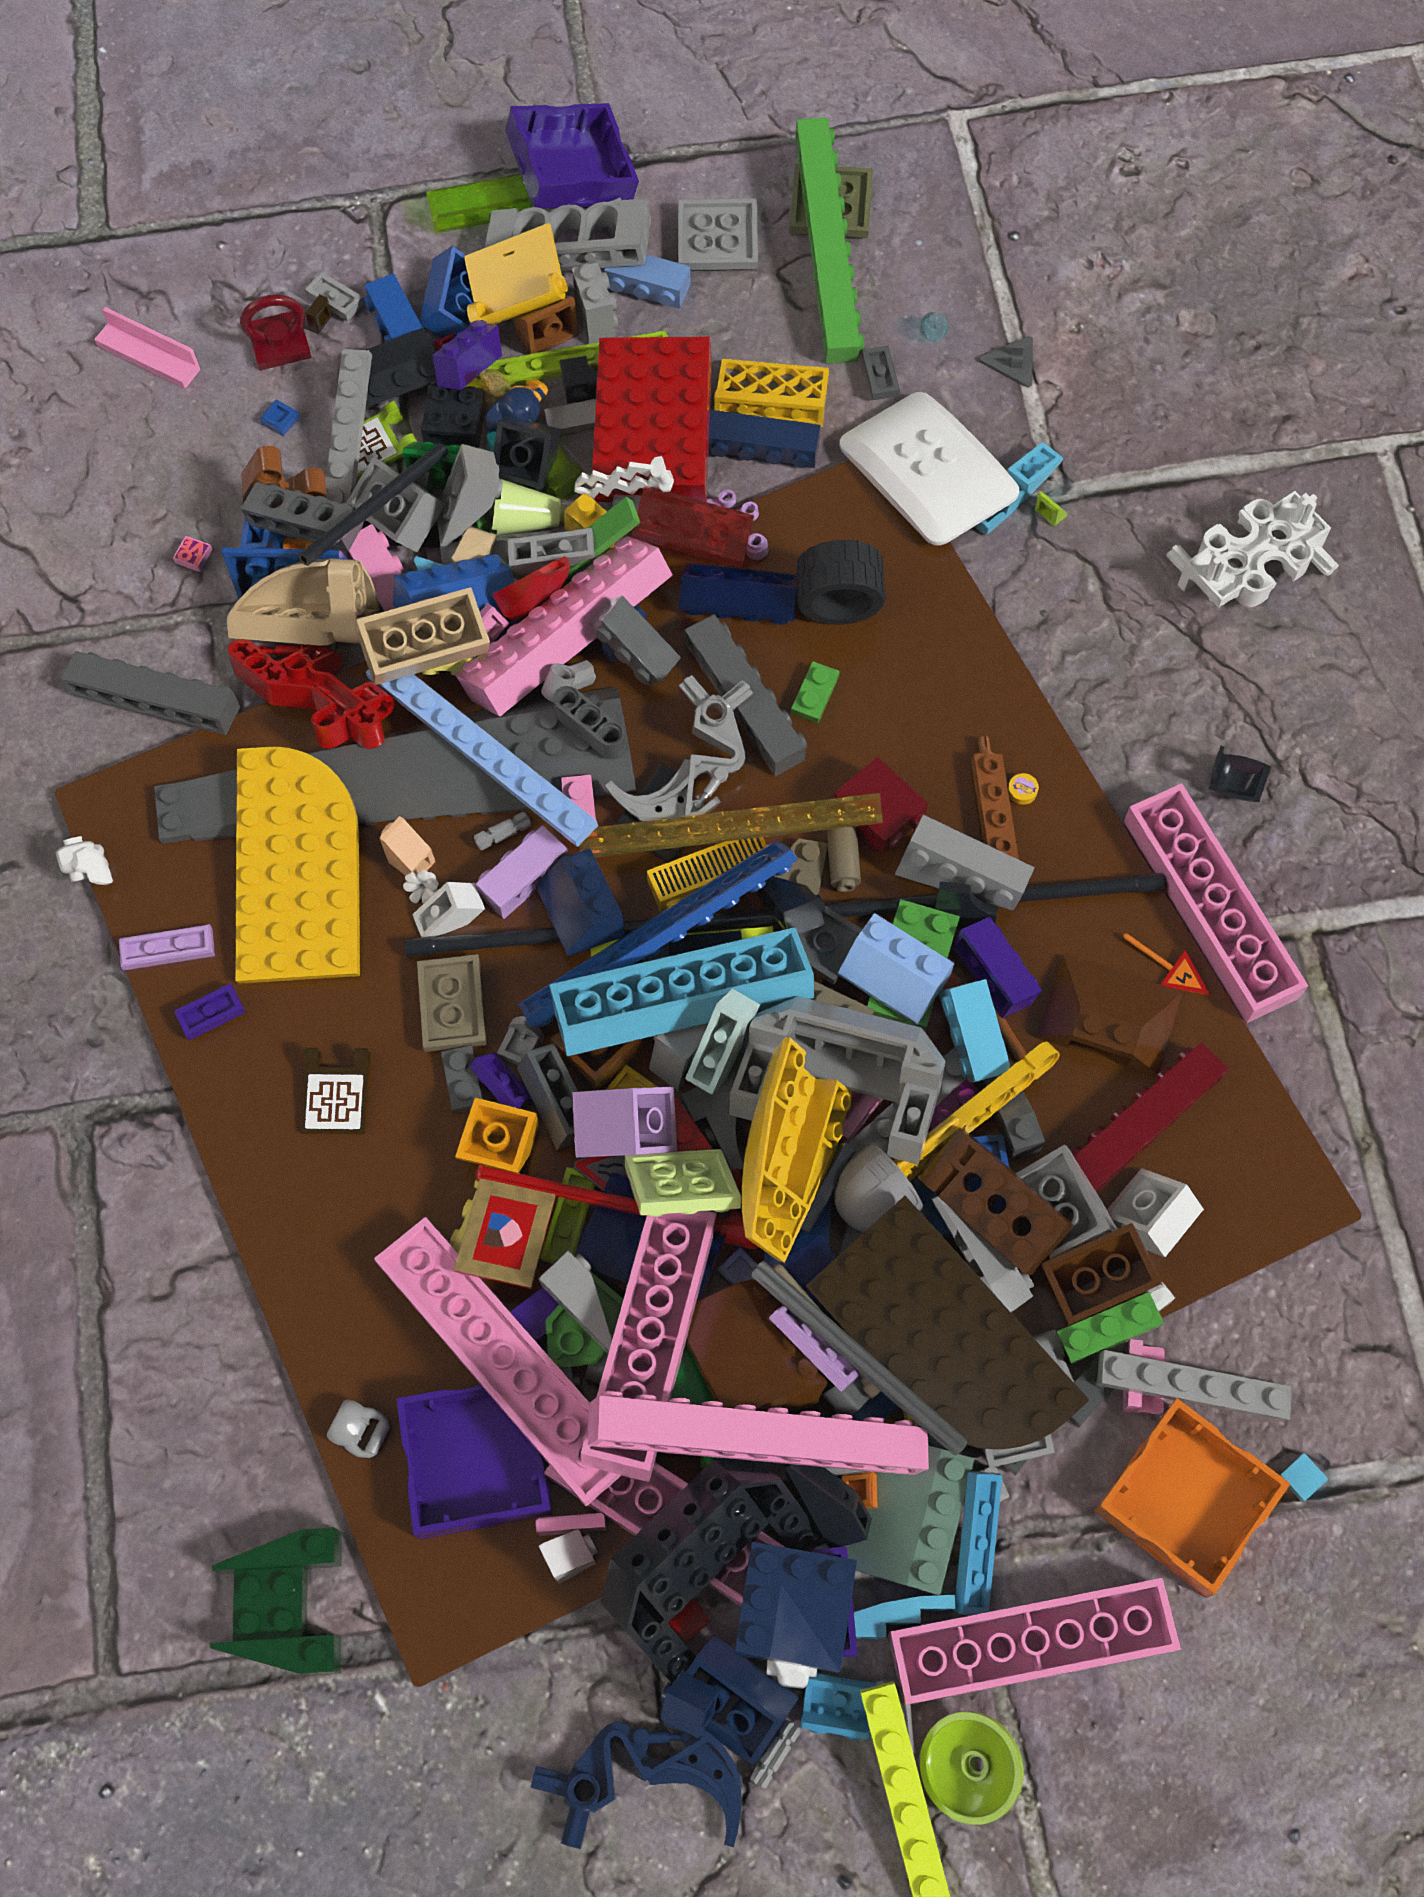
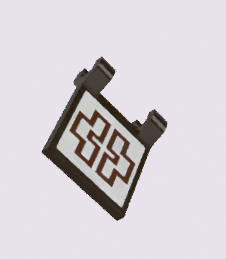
M305 1047L301 1133L365 1134L371 1052H368V1048H355V1067H320L322 1052L318 1051V1048Z

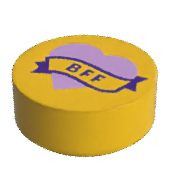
M1021 773L1015 775L1010 780L1008 786L1010 799L1021 805L1033 802L1038 793V782L1029 774Z

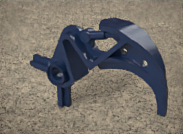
M613 1722L606 1725L599 1732L573 1767L570 1775L539 1766L535 1768L531 1788L563 1796V1803L566 1806H570L560 1844L581 1849L590 1812L596 1813L599 1809L616 1800L611 1741L614 1737H620L644 1782L648 1780L650 1785L667 1783L689 1784L699 1787L712 1795L722 1807L725 1815L726 1836L724 1845L734 1847L741 1816L742 1782L738 1769L726 1748L705 1729L697 1738L685 1731L682 1733H669V1731H647L644 1728H637L633 1731L623 1723ZM665 1722V1725H664V1726L681 1730V1729H679V1728H677V1727H675V1726H673V1725H671V1724ZM682 1741L687 1747L666 1761L655 1760L646 1755L649 1743ZM692 1754L697 1756V1762L694 1764L689 1762V1756ZM716 1770L722 1771V1777L720 1779H716L714 1777V1772ZM583 1779L591 1781L595 1788L593 1797L586 1802L579 1800L575 1794L577 1783Z

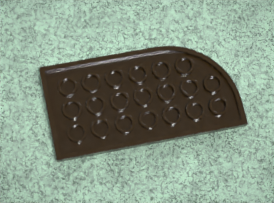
M906 1195L805 1285L851 1338L967 1439V1445L984 1449H1010L1034 1443L1056 1431L1089 1401L1088 1397Z

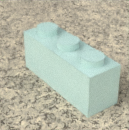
M731 989L716 1004L685 1077L687 1081L713 1095L728 1079L749 1031L751 1021L754 1019L760 1006L759 1003Z

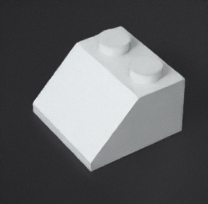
M1143 1168L1138 1171L1107 1209L1112 1221L1118 1228L1133 1223L1146 1250L1162 1257L1167 1256L1204 1210L1187 1184Z

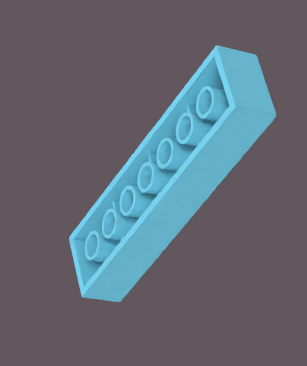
M796 927L549 984L553 1009L567 1056L709 1023L716 1004L731 989L759 1003L760 1006L757 1011L771 1008L797 996L807 999L814 998V973Z

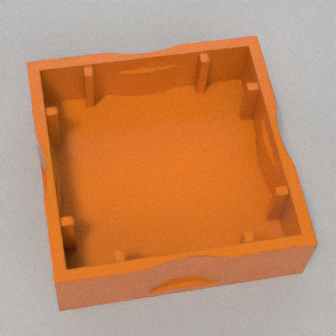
M1176 1398L1167 1407L1094 1511L1197 1592L1208 1598L1215 1595L1242 1556L1250 1536L1266 1521L1291 1483L1251 1453L1232 1444L1214 1425Z

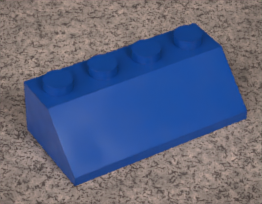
M498 554L461 560L452 564L438 565L433 568L395 575L392 605L395 608H399L471 587L479 611L488 603L503 617H506L502 614L492 594L514 583L511 569Z

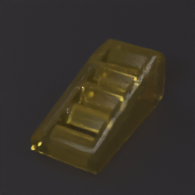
M488 369L480 373V381L494 402H497L503 394L511 389V386L498 369Z

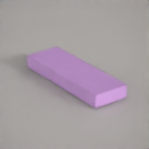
M209 924L120 938L121 968L123 970L215 956L213 928Z
M785 1305L779 1307L769 1317L841 1392L861 1374Z

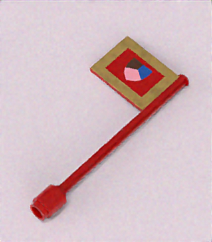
M480 1164L475 1173L479 1184L454 1272L531 1289L556 1197L640 1215L636 1200L485 1167L484 1164ZM732 1211L731 1217H716L715 1232H720L721 1236H726L725 1243L756 1250L758 1246L745 1236L742 1213Z

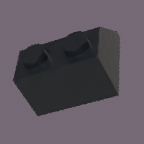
M506 416L498 420L493 452L496 464L499 465V478L544 489L557 457L561 429L512 416Z

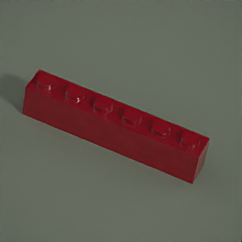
M1203 1042L1194 1049L1191 1046L1184 1049L1176 1058L1179 1062L1172 1069L1168 1065L1155 1076L1154 1079L1157 1082L1150 1089L1146 1085L1143 1086L1132 1097L1135 1102L1130 1107L1121 1106L1110 1117L1113 1121L1105 1129L1099 1126L1087 1138L1090 1143L1083 1149L1077 1146L1071 1151L1096 1193L1223 1079L1229 1068Z

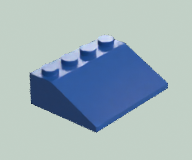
M222 548V555L238 600L250 587L261 579L285 566L301 562L298 555L304 549ZM328 550L318 559L348 558L340 550Z

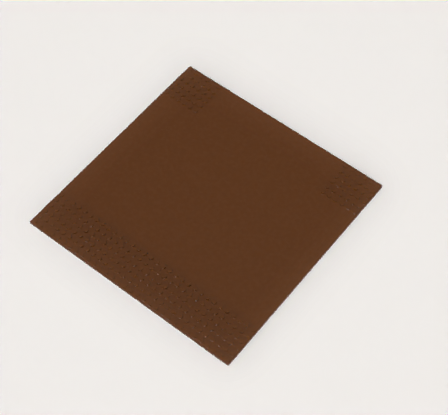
M850 460L749 501L757 504L758 518L754 521L743 520L729 523L750 535L758 533L767 539L769 551L763 559L754 560L749 558L745 545L719 532L721 542L725 545L726 555L722 560H712L708 552L710 541L707 525L702 522L700 523L699 530L702 532L703 544L699 548H690L686 540L658 539L648 543L659 548L672 576L637 605L647 613L646 621L681 657L661 683L643 684L636 679L634 671L627 664L621 661L612 662L604 658L601 640L595 638L564 664L568 666L578 661L583 662L587 660L594 666V673L596 675L594 683L578 689L579 692L617 687L623 710L636 792L627 794L637 796L662 764L677 773L684 760L690 759L691 754L732 758L729 754L692 734L696 706L679 688L684 679L692 675L709 696L713 694L715 696L719 695L685 645V629L714 614L720 623L725 622L731 632V639L735 644L739 643L742 646L749 665H754L758 669L762 684L765 688L769 687L773 691L777 700L776 704L780 710L784 709L789 714L792 721L791 726L795 732H801L807 742L805 761L774 776L735 718L745 750L744 764L738 771L729 773L727 780L720 783L711 797H708L703 803L706 805L717 796L721 803L699 822L680 827L686 834V845L677 859L756 829H760L767 845L778 840L791 848L798 838L828 843L827 827L836 822H849L833 807L834 793L877 756L928 803L927 817L983 843L971 758L974 754L979 753L977 739L982 736L985 739L988 736L990 738L991 752L1003 755L1007 787L1012 777L1021 773L1033 776L1038 782L1039 789L1033 802L1021 805L1013 802L1009 797L1019 860L1035 867L1027 886L1127 878L1136 875L1153 874L952 544L948 542L944 545H933L927 542ZM742 505L732 508L728 511L741 509ZM748 510V511H747V513H752V512H754V510ZM844 539L862 541L878 549L883 557L886 602L877 614L856 623L830 625L813 621L801 613L798 606L796 562L804 551L822 542ZM716 549V550H714L713 552L717 553V552H720L721 550H720V549ZM572 576L570 579H568L566 582H564L563 585H562V587H561L560 589H562V588H563L564 586H566L569 582H571L573 576ZM529 612L524 617L519 619V621L521 622L523 619H525L529 615ZM504 617L507 621L513 622L510 618ZM366 661L333 675L351 690L366 682H373L366 674V671L369 669ZM812 662L840 671L837 683L818 724L791 715V708ZM439 671V674L426 675L422 674V672L414 674L464 715L486 710L470 700L457 677L451 675V671ZM545 680L517 703L545 699L541 692ZM396 700L393 711L381 720L384 734L425 724ZM265 702L238 713L227 735L204 729L197 730L56 789L55 797L71 837L81 836L83 842L91 841L94 844H100L104 848V856L109 863L108 868L110 869L113 882L108 885L91 882L90 884L119 956L120 938L209 924L213 928L215 956L125 971L411 1682L416 1687H422L601 1598L611 1558L634 1537V1535L606 1517L607 1531L581 1533L582 1537L589 1534L598 1553L592 1556L596 1564L559 1584L554 1578L539 1545L565 1534L539 1536L536 1532V1520L545 1517L595 1514L599 1512L588 1505L585 1506L578 1498L549 1479L553 1515L421 1540L414 1536L408 1494L409 1467L407 1456L402 1446L397 1398L439 1390H463L480 1383L374 1260L375 1257L425 1217L450 1244L455 1229L460 1230L465 1219L462 1218L463 1208L468 1199L473 1200L477 1190L474 1188L476 1180L475 1173L479 1164L456 1159L455 1157L471 1110L454 1114L452 1112L441 1053L447 1050L425 1052L423 1049L417 961L479 955L487 1045L473 1046L475 1058L494 1052L497 1054L509 1030L508 1027L512 1019L524 1016L518 1003L591 958V948L567 956L561 942L406 957L405 939L421 937L412 914L424 903L422 898L418 903H413L409 899L413 892L406 891L403 888V884L406 882L405 875L389 864L381 844L380 836L387 824L394 823V820L377 822V825L367 826L364 823L358 824L360 976L237 983L236 837L203 841L191 839L162 844L158 833L154 786L184 782L236 770L237 749L284 747L304 753L324 749L317 744L311 718L317 710L276 706ZM716 709L706 711L710 719L718 720L721 718L720 712ZM349 739L342 744L353 742L354 740ZM708 771L701 773L694 779L692 801L700 799L703 794L702 791L712 779ZM613 796L594 799L598 835L588 836L578 847L532 810L481 815V812L469 813L467 816L454 818L451 815L436 816V819L424 820L423 818L406 819V822L432 850L435 863L427 872H432L436 876V880L439 883L438 890L447 882L475 883L476 885L483 872L488 869L492 870L500 863L501 858L509 850L514 851L522 844L523 839L529 832L537 831L543 825L568 849L569 855L591 849L621 910L623 921L652 919L661 913L648 885L647 870L667 862L649 851L647 839L652 832H666L670 828L653 826L637 848H631L610 833V829L625 812V809ZM678 797L677 801L683 803L684 798ZM521 812H525L531 821L529 828L523 831L518 830L517 834L498 843L493 842L491 843L492 846L484 850H480L477 847L474 835L482 831L487 832L488 828L507 819L512 820L514 819L513 816ZM912 828L905 834L904 841L897 848L893 849L891 847L884 854L881 851L870 848L857 835L861 883L855 887V890L850 892H840L837 888L831 886L827 848L819 891L823 903L938 894L939 888L895 875L915 830ZM536 890L505 919L500 917L481 898L485 910L466 926L437 937L552 928L553 925ZM748 891L739 897L740 900L737 904L728 909L721 908L715 913L767 908L759 900L757 891L752 893ZM1164 891L1130 892L1018 902L1014 911L998 906L995 925L1001 929L1007 942L1018 953L1022 963L1029 973L1035 977L1042 990L1030 1006L1005 1017L1027 1054L1039 1044L1047 1042L1038 1039L1037 1036L1063 955L1159 985L1162 983L1170 971L1123 938L1125 933L1173 966L1186 950L1210 993L1209 996L1181 991L1183 992L1160 1071L1167 1065L1172 1069L1179 1062L1176 1058L1188 1046L1194 1049L1201 1042L1229 1070L1222 1080L1097 1192L1104 1206L1108 1209L1138 1171L1143 1168L1187 1184L1204 1209L1166 1257L1147 1250L1161 1281L1175 1297L1170 1304L1159 1311L1162 1318L1361 1219L1362 1214ZM896 913L877 915L893 924ZM873 915L844 918L863 929ZM779 923L763 925L687 931V933L758 928L773 926V932L781 931L784 929L779 925ZM956 928L953 941L961 931L960 928ZM951 946L947 959L953 962L954 966L951 977L942 990L975 981ZM825 979L821 983L865 1006L868 1005L870 995L845 979L842 981L838 979L834 985ZM231 983L246 1013L189 1041L174 1011ZM937 995L926 1031L924 1032L942 1057H944L955 1045L951 1038L950 1026L939 995ZM556 1016L549 1024L539 1027L545 1038L543 1042H539L537 1048L552 1044L551 1039L560 1031ZM653 1040L628 1066L657 1087H672L649 1069L655 1040ZM1070 1040L1066 1048L1050 1043L1060 1054L1057 1062L1023 1090L1034 1110L1045 1143L1039 1153L1010 1161L1007 1154L1009 1168L1016 1174L1063 1145H1066L1070 1152L1077 1146L1083 1149L1090 1143L1087 1138L1096 1128L1102 1126L1105 1129L1113 1122L1110 1117L1121 1106L1124 1105L1128 1108L1135 1102L1132 1097L1143 1086L1146 1085L1150 1089L1157 1082L1154 1079L1155 1076L1127 1068L1129 1058ZM1004 1041L1009 1063L1012 1067L1017 1061ZM305 1047L318 1048V1051L322 1052L320 1067H355V1048H368V1052H371L365 1134L301 1133ZM502 1059V1061L508 1066V1068L525 1086L517 1070L518 1065ZM563 1060L578 1092L595 1091ZM616 1076L601 1090H606L608 1086L612 1083V1081L616 1078ZM685 1077L683 1086L678 1091L674 1089V1094L681 1104V1094L698 1087L687 1081ZM479 1080L483 1100L499 1103L487 1086ZM981 1080L971 1082L979 1091L984 1089ZM883 1099L856 1135L888 1108L893 1101ZM531 1101L528 1106L520 1109L536 1113L539 1128L530 1156L519 1173L562 1183L566 1167L574 1169V1163L586 1157H576L575 1144L556 1150L533 1101ZM994 1115L990 1116L969 1134L973 1137L999 1135L1000 1132ZM737 1117L736 1141L741 1160L744 1164L752 1121ZM704 1127V1128L699 1129L703 1135H704L703 1129H705V1128H707V1127ZM716 1145L711 1146L713 1150L717 1149ZM597 1186L595 1187V1191L603 1192ZM833 1192L831 1194L830 1262L840 1254L848 1226L837 1211ZM556 1197V1199H555V1203H554V1206H553V1210H552V1214H551V1217H550V1221H549L548 1229H547V1232H546V1236H547V1233H548V1230H549V1226H550V1223H551V1219H552V1216H553V1212H554L555 1205H556V1202H557V1198H558V1197ZM590 1204L576 1256L580 1254L591 1265L592 1269L590 1271L593 1274L598 1270L608 1277L609 1282L613 1281L626 1293L646 1216ZM710 1210V1212L717 1213L716 1217H719V1218H724V1216L731 1217L730 1215H728L727 1211H726V1212H716V1211ZM1024 1219L1019 1224V1233L1022 1236H1026L1031 1230L1029 1219ZM714 1231L696 1302L730 1287V1284L717 1272V1269L741 1246L725 1243L726 1236H721L720 1232ZM953 1237L944 1238L967 1263ZM741 1247L757 1264L764 1261L765 1251L760 1247H757L756 1250ZM1048 1256L1043 1262L1050 1260V1257ZM539 1258L531 1289L483 1278L480 1279L507 1310L511 1312L542 1288L539 1278L554 1264L541 1261ZM1041 1264L1032 1275H1029L1034 1284V1287L1029 1289L1033 1297L1011 1312L1032 1336L1054 1329L1057 1333V1331L1070 1326ZM815 1303L825 1315L844 1330L821 1303ZM546 1342V1343H544V1345H545L544 1351H545V1353L548 1355V1348H547V1342ZM1065 1354L1063 1358L1065 1360L1066 1365L1068 1366L1070 1365V1362ZM588 1365L572 1366L574 1373L580 1372L582 1395L589 1402L593 1401L597 1397L600 1385L585 1379ZM820 1395L816 1405L812 1407V1411L820 1412V1417L832 1418V1415L837 1414L822 1395ZM346 1399L356 1401L363 1407L379 1410L389 1420L390 1429L378 1454L371 1458L356 1457L343 1446L336 1445L327 1438V1432L341 1404ZM897 1407L884 1420V1423L895 1424L896 1421L905 1420L903 1410ZM370 1419L369 1425L366 1426L361 1440L357 1444L362 1450H365L379 1420ZM657 1452L655 1462L688 1484L703 1470L700 1463L702 1456ZM545 1460V1462H546V1469H547L548 1466H549V1463ZM783 1481L796 1500L800 1499V1494L794 1483L791 1484L789 1481Z

